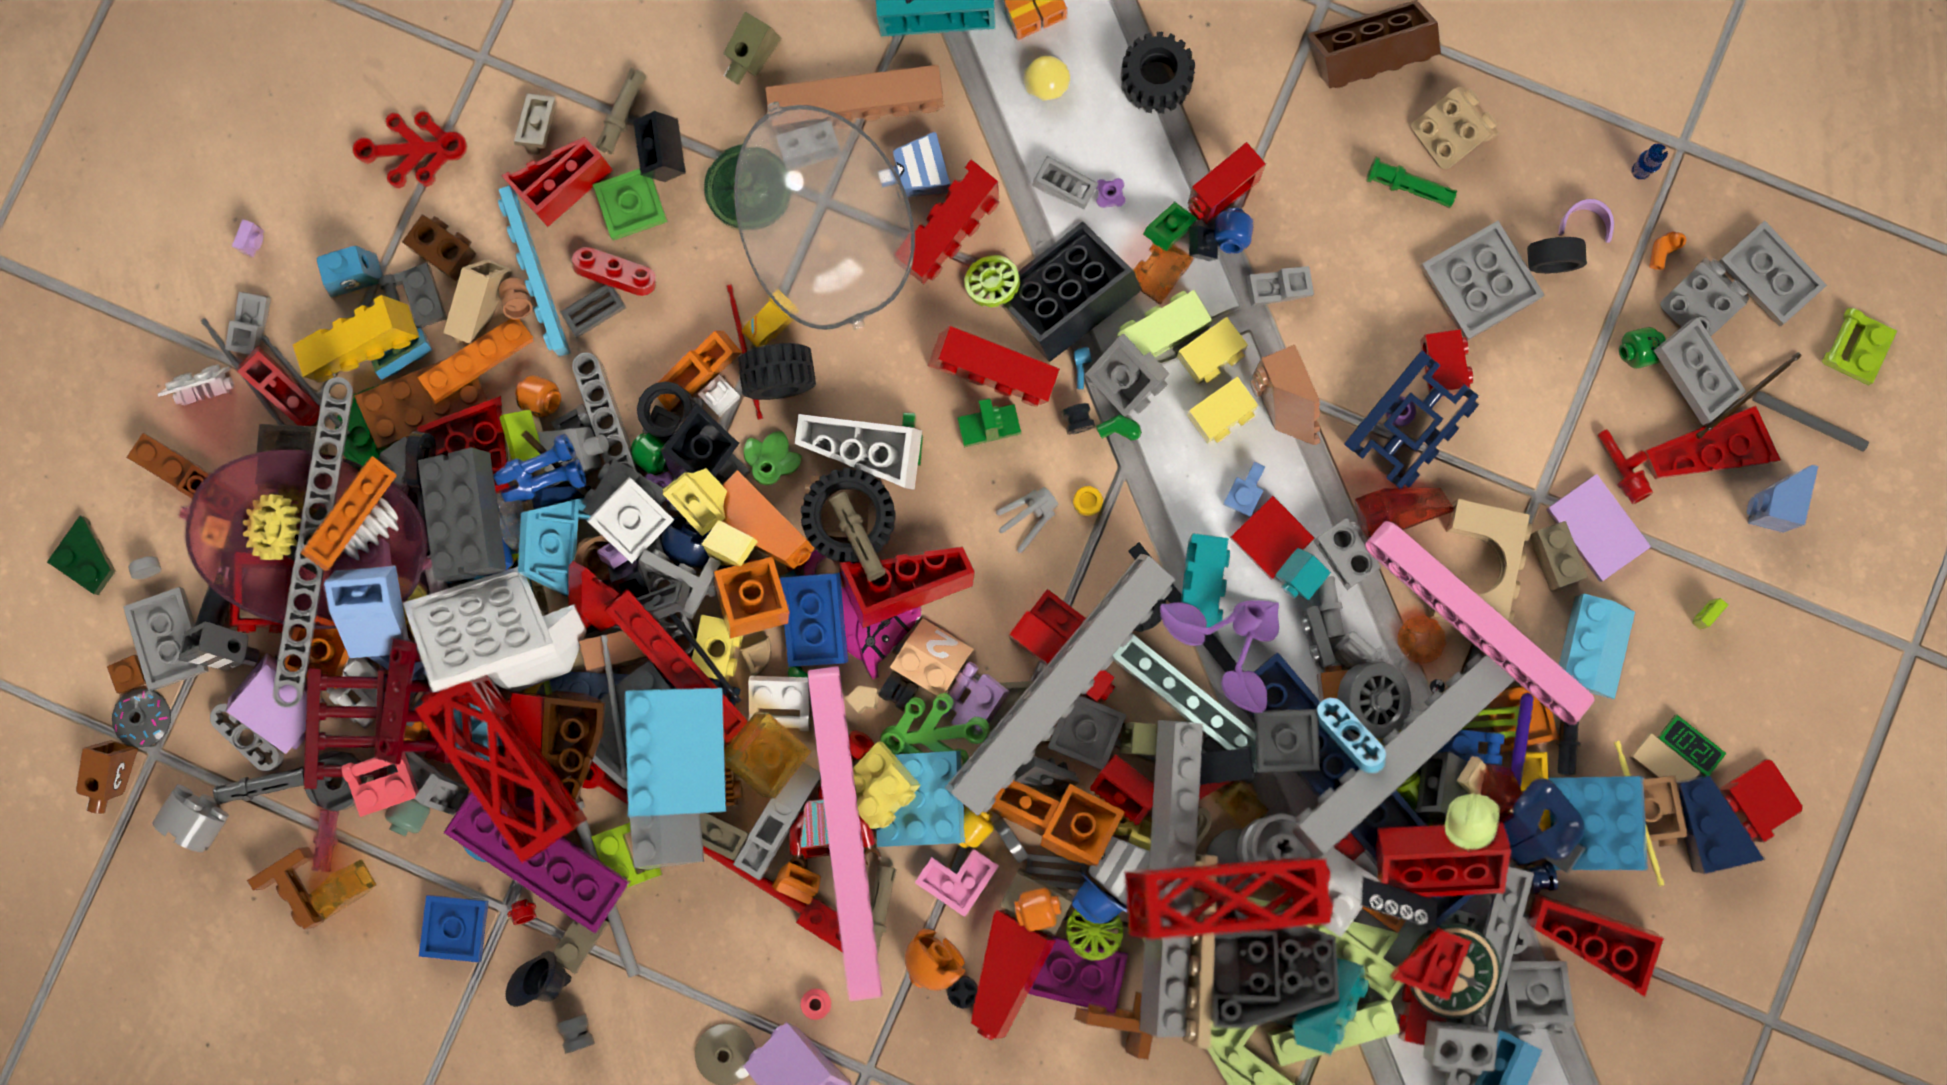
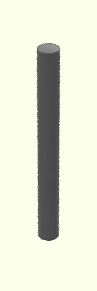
M1758 391L1753 395L1752 401L1864 452L1869 445V441L1764 392Z

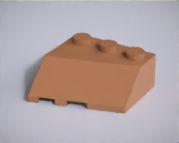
M1294 344L1261 358L1252 375L1253 380L1250 381L1255 396H1261L1275 430L1312 445L1319 444L1320 438L1316 432L1320 431V425L1317 421V418L1320 417V399L1296 345Z

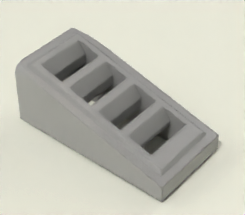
M1047 156L1035 176L1032 186L1081 209H1085L1099 183ZM1050 171L1055 172L1051 182L1046 181ZM1062 175L1066 178L1059 188L1056 186V183ZM1071 180L1076 181L1071 193L1067 192L1066 189ZM1081 185H1085L1087 188L1081 199L1076 197Z
M1355 631L1343 636L1332 649L1335 659L1348 670L1359 663H1364L1376 652Z

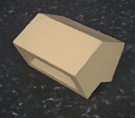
M858 686L845 699L861 714L867 708L877 709L880 690Z

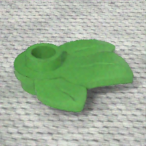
M782 431L771 433L764 439L763 443L757 439L749 438L744 446L745 461L752 466L754 479L762 485H772L782 475L795 472L801 463L802 455L788 452V439ZM764 467L772 468V470L768 473H764L761 471Z

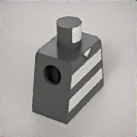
M204 622L184 632L178 660L221 670H230L242 664L254 666L259 657V649L247 646L249 639L247 634Z

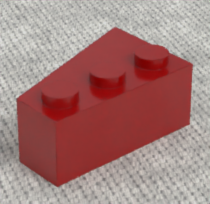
M585 137L552 151L551 156L538 162L533 160L526 163L527 167L512 174L507 172L501 175L547 227L593 188V184L599 183L613 171L604 157Z

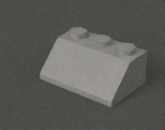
M700 813L630 817L634 868L648 870L704 862Z

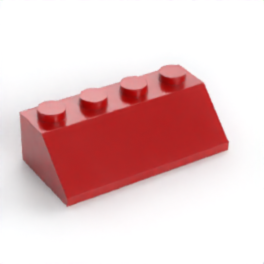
M1503 822L1497 824L1494 839L1486 846L1478 849H1466L1452 843L1446 835L1445 825L1380 828L1377 831L1376 860L1378 880L1381 883L1424 897L1505 893L1511 848Z

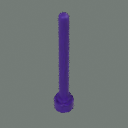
M1524 693L1521 696L1504 817H1500V822H1504L1513 815L1514 804L1520 795L1533 706V696L1530 693Z

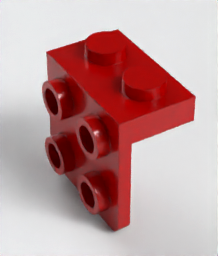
M1770 759L1763 760L1719 788L1753 842L1768 841L1775 836L1772 832L1773 829L1803 810V805L1775 763Z

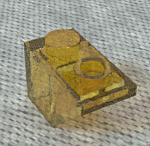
M361 859L330 874L309 895L315 911L320 913L323 920H326L365 896L377 884Z

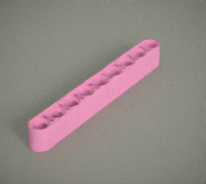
M1385 521L1367 540L1365 548L1377 561L1561 720L1568 724L1576 725L1595 701L1593 695L1397 525Z

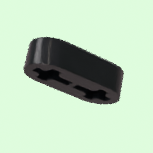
M414 431L406 440L405 479L410 487L422 489L418 460L436 456V441L430 433Z

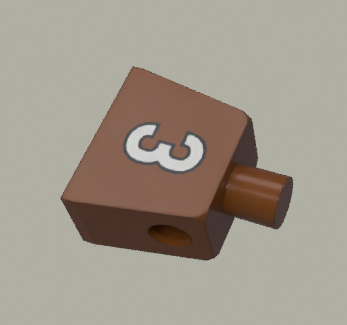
M109 740L82 749L76 792L89 797L86 808L88 812L104 814L108 800L123 795L138 748Z

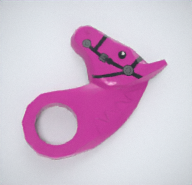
M817 550L813 551L804 566V575L816 574L819 563L827 557L820 554ZM842 588L847 651L863 662L868 674L874 680L879 678L878 663L896 648L922 616V608L920 606L862 628L846 590Z

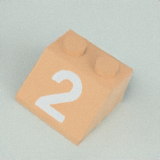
M922 619L903 645L890 668L933 695L938 696L941 693L949 692L956 680L957 674L963 669L974 649L927 620Z

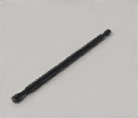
M653 587L650 591L654 592L657 591V589ZM675 613L669 615L721 684L730 692L737 704L740 703L742 699L733 691L731 685Z

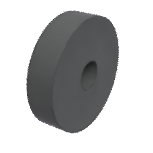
M1001 816L995 820L992 825L1020 864L1029 857L1028 853L1004 818Z

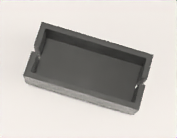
M468 448L448 453V456L439 455L418 460L434 579L457 582L475 578L477 575L484 576L506 571L490 453L476 448Z

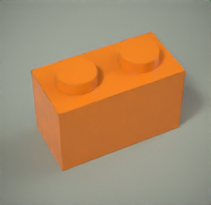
M1013 780L1007 788H1001L995 795L996 801L990 808V811L1043 836L1060 802Z

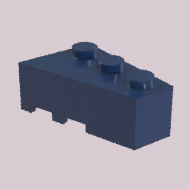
M1696 776L1677 781L1687 837H1684L1693 872L1708 874L1765 860L1711 776Z

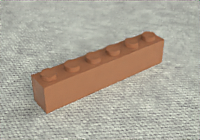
M939 65L765 87L769 121L772 129H777L780 132L831 117L832 121L836 124H848L852 122V119L864 118V120L873 121L880 119L883 115L892 114L894 117H903L914 111L933 113L938 111V108H944Z

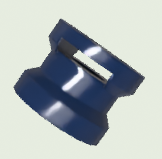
M1547 860L1537 866L1534 864L1525 865L1524 870L1534 873L1530 887L1532 895L1539 894L1544 889L1549 891L1558 890V879L1553 863Z

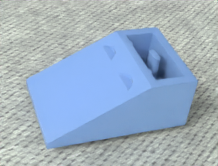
M396 566L337 570L324 581L330 614L350 658L390 655L393 638L409 641Z

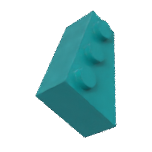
M1192 533L1187 545L1181 603L1190 604L1199 609L1206 618V627L1209 628L1223 619V609H1219L1220 597H1225L1227 580L1223 579L1224 568H1228L1230 560V550H1227L1229 538Z

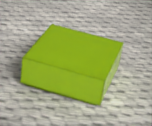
M1722 598L1710 600L1694 617L1692 623L1699 630L1709 628L1729 604Z

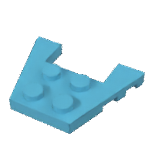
M585 497L521 512L518 573L568 597L569 564L574 561L577 552L578 518L588 520L591 517L584 512L586 506L583 504V500Z

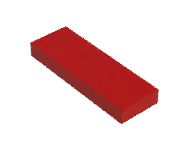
M1049 589L1043 593L1030 610L1033 615L1067 641L1086 620L1083 615Z

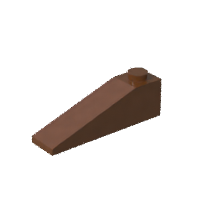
M557 690L544 698L542 754L576 802L604 733L605 702L586 693ZM543 800L544 817H550V809Z

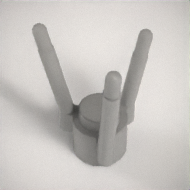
M1046 487L1041 488L1038 492L1034 489L1028 495L996 511V514L1000 516L1025 503L1028 505L1025 510L999 529L1000 533H1004L1031 513L1036 517L1042 515V518L1017 549L1018 553L1024 551L1045 523L1055 515L1053 509L1058 506V502Z

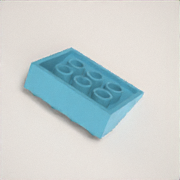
M722 688L625 691L629 817L726 812Z

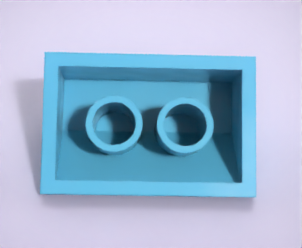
M1581 594L1574 598L1559 666L1583 685L1591 694L1615 699L1635 611L1614 601L1588 594Z

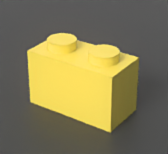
M1225 317L1180 349L1177 358L1197 385L1204 380L1208 384L1221 374L1219 369L1229 363L1232 367L1245 357L1243 352H1245L1248 344L1228 317Z
M1237 376L1188 411L1187 417L1207 444L1213 440L1219 443L1231 434L1229 430L1237 423L1243 426L1255 417L1253 412L1256 411L1258 404Z

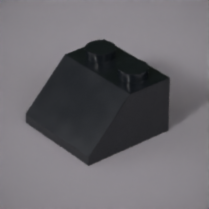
M695 404L662 447L661 452L669 471L676 478L685 472L694 473L705 468L715 477L739 445V442L698 404Z

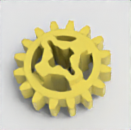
M261 495L260 500L252 501L254 509L246 510L249 520H243V524L248 526L247 531L243 533V536L249 537L246 547L253 548L252 555L260 556L262 560H282L283 555L291 554L289 546H297L298 544L294 537L300 533V530L296 529V524L301 522V518H295L294 514L298 509L297 507L290 506L291 499L283 498V495Z

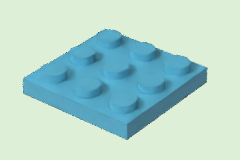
M961 751L895 755L921 786L914 792L916 796L913 801L905 807L901 806L894 814L896 818L886 828H876L877 847L965 843L963 803L945 788L962 768Z

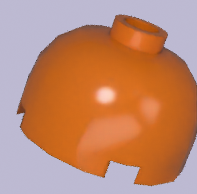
M922 929L912 938L906 949L904 961L909 973V979L919 988L924 987L936 991L946 989L958 981L965 973L966 969H962V966L965 964L964 958L948 939L944 938L942 943L934 937L937 932Z

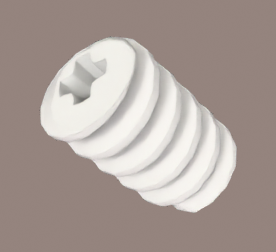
M382 497L378 501L379 507L377 505L374 506L343 549L346 555L351 556L357 561L360 559L357 552L359 548L366 553L370 552L367 542L370 541L378 546L380 544L377 538L378 534L389 538L388 527L395 531L399 530L397 514Z

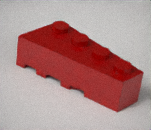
M972 159L964 167L968 170L965 177L961 181L955 179L949 186V191L945 197L946 201L944 203H936L926 218V221L929 223L926 226L920 224L895 255L897 263L923 285L928 279L933 281L939 275L943 268L941 264L947 257L952 259L962 247L961 241L967 235L971 237L980 227L981 223L979 221L985 214H992L1000 203L998 201V181Z
M952 326L939 333L928 363L929 367L964 378L976 385L988 386L999 394L1020 397L1023 403L1034 407L1049 402L1060 368Z
M963 546L925 551L921 555H896V558L880 560L886 573L872 581L867 579L861 563L851 564V561L840 563L842 584L862 628L973 586L975 571Z
M1540 894L1535 895L1527 919V923L1533 929L1633 989L1643 997L1646 996L1664 941L1662 936L1655 931Z

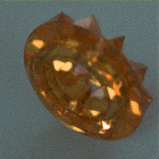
M1415 616L1408 619L1402 624L1397 635L1398 647L1403 656L1411 662L1426 664L1436 660L1442 655L1447 644L1445 630L1442 629L1437 620L1431 619L1428 616ZM1430 630L1427 641L1432 648L1423 644L1414 649L1418 639L1413 632L1421 635Z

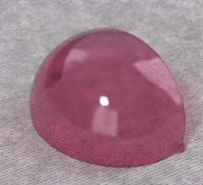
M274 450L254 453L232 460L209 474L195 491L191 504L188 507L181 506L179 518L185 519L186 522L185 542L189 558L203 580L220 596L235 606L253 615L280 624L285 622L295 561L286 557L287 555H283L282 560H262L260 556H253V548L246 547L249 537L243 536V533L247 531L248 526L243 524V520H249L246 510L254 509L253 500H260L261 495L274 494L283 495V498L291 499L290 506L297 507L298 509L294 516L295 518H301L302 521L313 451ZM320 453V456L325 460H331L336 457L334 455ZM343 458L335 504L362 469L363 465ZM320 474L315 479V486L320 490L329 489L333 483L332 477L328 474ZM391 483L382 495V498L389 503L397 514L399 530L395 531L388 527L389 538H385L380 534L377 535L378 540L384 539L389 543L391 565L396 566L403 604L417 587L421 573L424 570H431L432 560L427 558L426 555L427 532L419 511L407 495L395 484ZM321 503L315 504L311 507L316 511L320 506L327 509V507ZM301 522L296 524V529L300 530ZM303 566L300 569V576L305 581H311L317 576ZM330 569L324 570L314 629H337L329 611L324 581L331 575ZM302 593L296 597L295 606L300 611H307L312 606V599L308 594ZM302 624L293 625L294 627L306 628Z

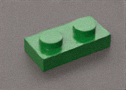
M1174 202L1146 227L1143 235L1164 251H1168L1189 231V227L1195 225L1197 218Z

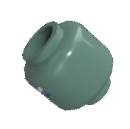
M411 799L388 807L385 819L391 823L390 830L406 837L408 832L415 834L421 831L430 814V807L420 804L415 799Z

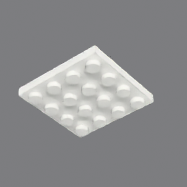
M518 567L403 603L433 692L556 652L527 577L518 573Z

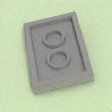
M1766 221L1762 222L1718 261L1734 280H1738L1745 286L1748 294L1779 327L1785 324L1827 286Z
M1698 317L1688 321L1653 350L1702 425L1712 422L1746 392Z
M177 587L123 606L149 691H154L209 671L207 666L178 660L184 632L195 626L184 588Z

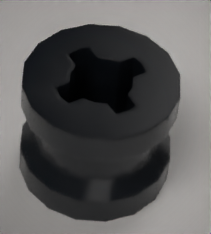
M1089 403L1073 405L1061 411L1062 418L1067 421V435L1082 433L1095 427L1094 420L1089 416Z
M961 976L958 981L948 987V999L957 1008H968L975 1003L978 986L974 979L969 976Z

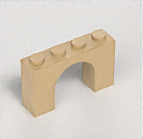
M1457 499L1452 503L1447 532L1480 539L1494 549L1500 562L1498 580L1488 592L1477 595L1509 623L1513 624L1514 611H1511L1513 599H1517L1520 591V582L1517 581L1518 571L1523 570L1526 561V553L1522 551L1524 541L1529 540L1532 531V524L1528 523L1530 515ZM1431 607L1429 619L1449 623Z

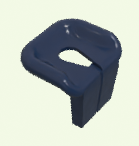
M1544 778L1535 779L1515 802L1513 815L1503 822L1511 848L1510 856L1518 866L1543 859L1547 856L1552 859L1565 858L1573 851L1584 835V822L1579 812L1553 782ZM1544 809H1547L1553 814L1555 824L1543 832L1539 827V823Z

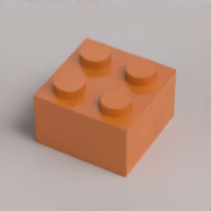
M773 557L745 563L742 566H733L714 571V587L730 639L788 624L789 609Z

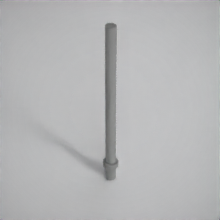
M578 797L576 803L583 812L582 808H584L585 805L583 801L580 802ZM586 820L576 829L584 851L599 860ZM615 904L607 917L626 972L630 978L640 974Z

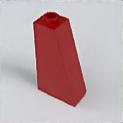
M1028 610L1009 634L1010 640L1046 666L1067 642L1066 639ZM1100 670L1093 678V686L1085 695L1095 702L1100 698L1106 701L1116 687L1111 684L1115 677L1106 670Z
M996 910L993 915L970 1022L978 1028V1034L992 1041L994 1038L1006 1037L1056 942L1054 938L1038 930L1028 931L1024 925H1019L1018 919L1011 917L1004 910Z

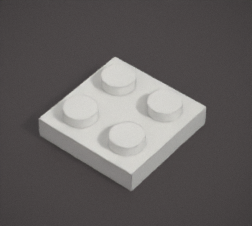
M629 477L596 510L587 522L629 562L633 563L674 519Z

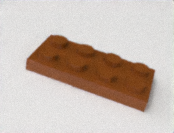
M439 361L357 394L355 399L376 447L381 451L403 437L408 438L421 425L488 401L478 377L435 404L419 384L417 377L442 362Z

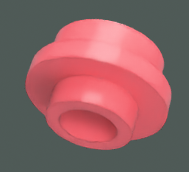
M819 988L807 991L801 999L802 1012L806 1017L813 1020L824 1018L831 1009L830 996L826 991ZM812 999L820 1000L821 1008L819 1010L811 1008L810 1002Z

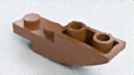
M142 433L126 457L227 521L231 519L245 498L242 493L209 471L146 433Z

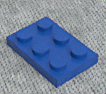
M840 573L780 577L789 609L788 624H784L788 667L847 663L848 651Z

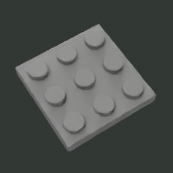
M1499 221L1494 222L1429 259L1420 266L1458 329H1461L1462 336L1466 337L1467 341L1545 296Z

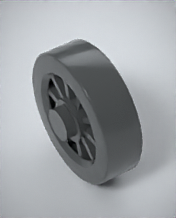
M1386 662L1359 663L1348 670L1339 686L1337 699L1353 713L1375 738H1385L1394 729L1399 731L1405 724L1403 721L1409 716L1411 708V692L1405 676L1394 665ZM1349 729L1354 734L1360 736L1358 731Z

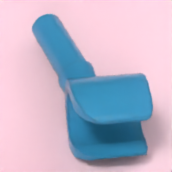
M1089 347L1080 348L1074 352L1077 370V389H1084L1083 364L1092 362Z

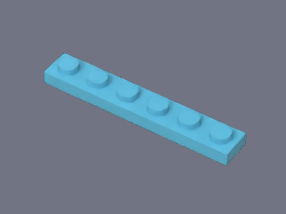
M510 185L500 188L499 192L502 199L498 200V205L503 216H508L511 226L507 227V231L512 243L517 242L520 252L516 253V258L522 270L526 269L529 278L525 280L527 290L531 297L535 296L538 306L534 307V311L539 323H544L547 333L543 334L544 341L549 351L553 350L559 357L571 352L517 193Z

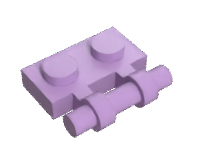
M968 662L964 670H960L957 674L956 682L951 690L946 693L952 697L953 706L946 714H943V717H947L953 709L957 712L951 722L953 725L966 724L973 717H982L989 724L1010 692L989 674H983L979 681L975 679L974 675L979 668L974 663ZM966 687H968L972 692L966 701L962 702L959 698ZM941 700V706L947 707V704ZM975 725V728L978 731H983L981 727Z

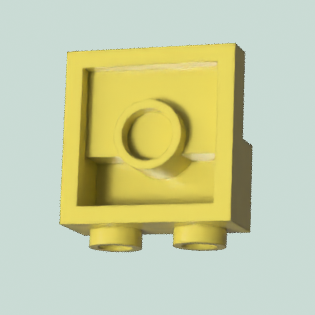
M877 742L853 768L858 812L871 829L889 826L896 818L894 814L901 806L905 807L913 801L916 796L914 792L921 786L883 742Z

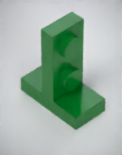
M991 398L979 401L980 412L957 417L964 448L1022 434L1015 404L992 407Z

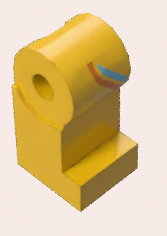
M778 290L769 298L770 301L742 329V333L756 347L767 345L799 316L796 308Z

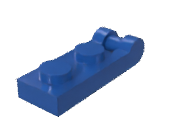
M1460 730L1436 753L1450 752L1468 762L1474 756L1480 758L1485 764L1502 765L1503 756H1500V746L1504 744L1505 735ZM1479 742L1488 743L1487 754L1478 753Z

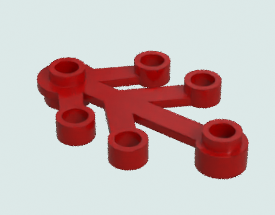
M420 111L414 117L415 125L422 131H428L438 141L425 142L405 124V120L399 114L391 113L386 117V126L392 132L399 133L409 143L376 145L368 138H360L353 144L352 148L354 156L360 162L366 164L374 162L377 157L408 155L396 169L390 170L387 174V181L394 188L405 186L407 182L406 176L426 154L437 153L426 167L419 168L415 174L416 180L422 186L428 187L435 182V174L448 160L455 161L465 155L467 142L458 132L451 131L446 133L434 123L429 113ZM423 117H428V122L425 125H420V120ZM399 119L398 126L392 127V121ZM452 143H457V148L454 151H449V146ZM366 149H372L371 154L367 157H364V151ZM429 173V178L426 181H422V175ZM401 175L400 181L393 183V177Z

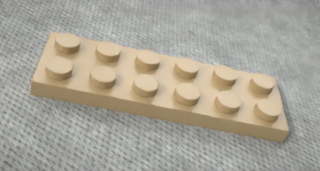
M1195 854V866L1217 864L1218 856ZM1217 876L1208 877L1211 880L1217 882ZM1193 888L1192 910L1210 896ZM1216 903L1198 916L1195 921H1203L1216 910ZM1215 934L1191 936L1186 1025L1185 1037H1183L1182 1041L1197 1048L1211 1047Z

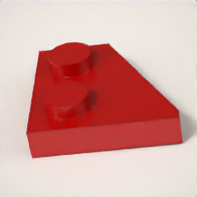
M1438 928L1391 972L1390 977L1393 980L1449 1000L1471 941Z

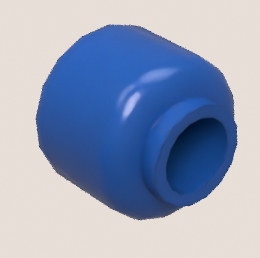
M1229 208L1227 211L1220 213L1216 218L1215 239L1220 249L1226 253H1240L1243 249L1249 247L1252 242L1253 219L1243 209Z

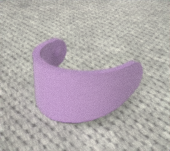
M1595 199L1582 200L1574 204L1561 219L1559 235L1564 234L1566 222L1571 213L1577 210L1593 211L1605 223V242L1610 243L1612 239L1614 218L1608 206L1601 201Z

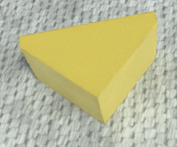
M718 520L702 545L709 558L712 557L720 561L721 565L742 566L758 541Z

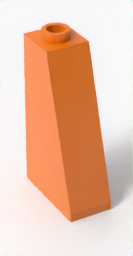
M737 470L722 485L727 490L723 505L725 519L722 522L756 539L758 542L754 549L769 557H773V559L795 569L798 565L804 564L810 558L811 552L815 548Z

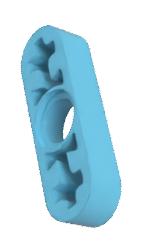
M1327 698L1320 702L1317 708L1318 722L1361 770L1367 773L1381 771L1385 766L1386 752L1379 741L1340 700ZM1329 710L1331 713L1337 711V719L1340 722L1339 726L1337 720L1332 715L1326 717V711ZM1353 729L1359 732L1360 737L1356 741H1347L1343 738L1342 734L1346 730ZM1365 750H1366L1371 756L1377 754V760L1374 761V760L1371 759V758L1368 759V760H1366V752H1365Z

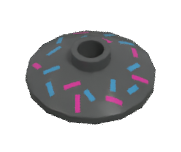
M136 689L123 695L116 703L112 713V727L117 737L126 745L136 748L150 747L159 742L168 732L171 723V709L166 699L158 692L149 691L148 689ZM138 712L141 718L138 723H135L133 719L134 714Z

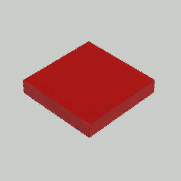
M1272 496L1230 539L1273 580L1276 577V573L1297 548L1304 550L1315 537Z

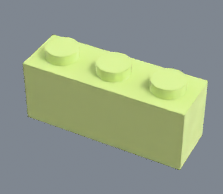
M1195 290L1188 294L1182 291L1170 299L1171 303L1161 308L1160 305H1157L1144 314L1145 318L1138 322L1131 320L1123 324L1119 328L1120 332L1117 333L1116 339L1125 334L1143 355L1151 352L1154 357H1157L1210 327L1212 318Z

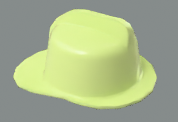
M1467 794L1457 797L1448 808L1445 822L1447 837L1458 847L1466 849H1478L1486 846L1494 839L1496 834L1499 807L1492 799L1478 794Z

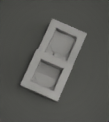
M1309 266L1284 268L1272 273L1252 274L1246 278L1251 306L1291 301L1314 295Z
M246 292L238 293L235 320L229 321L225 350L250 354L260 345L267 322L271 297Z

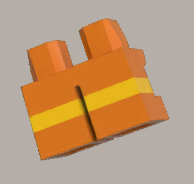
M1004 0V11L1010 19L1017 41L1040 31L1041 25L1044 29L1067 19V6L1063 0Z

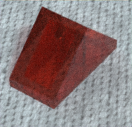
M1487 764L1480 795L1492 799L1499 807L1498 823L1504 822L1513 815L1514 804L1523 792L1511 768Z

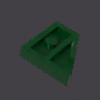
M80 515L47 563L92 594L99 595L115 573V569L110 559L105 556L100 540L95 538L89 526L91 524L89 519Z

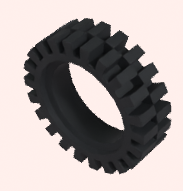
M843 468L841 471L835 469L830 471V474L826 476L823 474L819 477L820 480L816 484L813 482L809 493L805 494L803 498L804 505L801 506V524L806 538L820 554L840 563L850 561L859 563L860 561L851 543L835 541L825 533L821 524V511L825 501L832 494L843 489H856L871 498L876 508V521L872 531L867 536L876 553L882 551V547L888 544L891 539L890 535L894 531V522L896 520L895 506L884 484L872 474H867L860 469L851 470L850 468Z

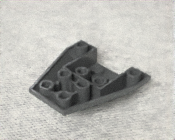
M1216 902V910L1220 906H1222L1223 903ZM1231 909L1218 920L1244 918L1247 916ZM1308 926L1215 934L1212 1024L1214 1028L1247 1029L1339 999L1335 936Z

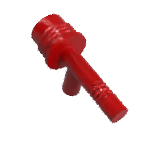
M1606 429L1600 432L1597 436L1624 478L1617 484L1618 488L1622 489L1631 504L1639 503L1651 496L1654 492L1645 477V471L1640 470L1635 473L1633 471L1634 468L1648 460L1646 453L1640 450L1626 459L1609 430Z

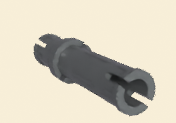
M302 766L252 779L243 777L235 783L214 786L213 795L217 805L241 799L249 801L254 796L304 786L305 767Z

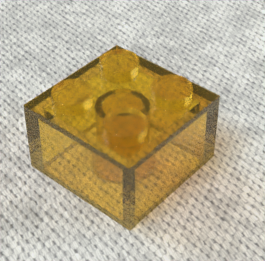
M755 712L724 751V761L729 769L759 795L775 799L812 751L769 713Z

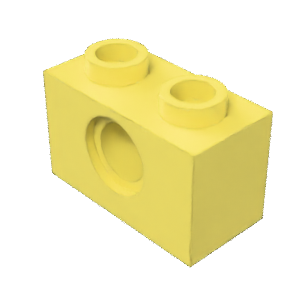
M701 615L696 641L725 679L729 681V677L734 676L736 672L737 659L734 658L735 648L741 646L743 635L730 639L724 619ZM722 641L725 645V651L721 656L714 657L711 653V647L715 642ZM694 648L692 656L694 663L708 678L718 680Z

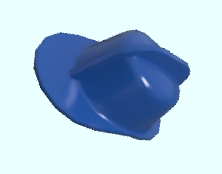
M1081 873L1085 880L1073 898L1072 905L1085 919L1092 923L1101 924L1110 921L1123 910L1127 912L1126 904H1123L1117 898L1096 886L1084 873Z

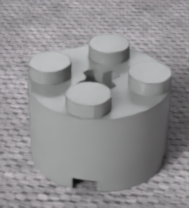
M177 784L152 824L164 836L170 832L171 835L176 837L174 842L178 845L196 852H203L209 849L227 821L229 814L216 807L217 804L214 798L206 794L198 797L190 789Z

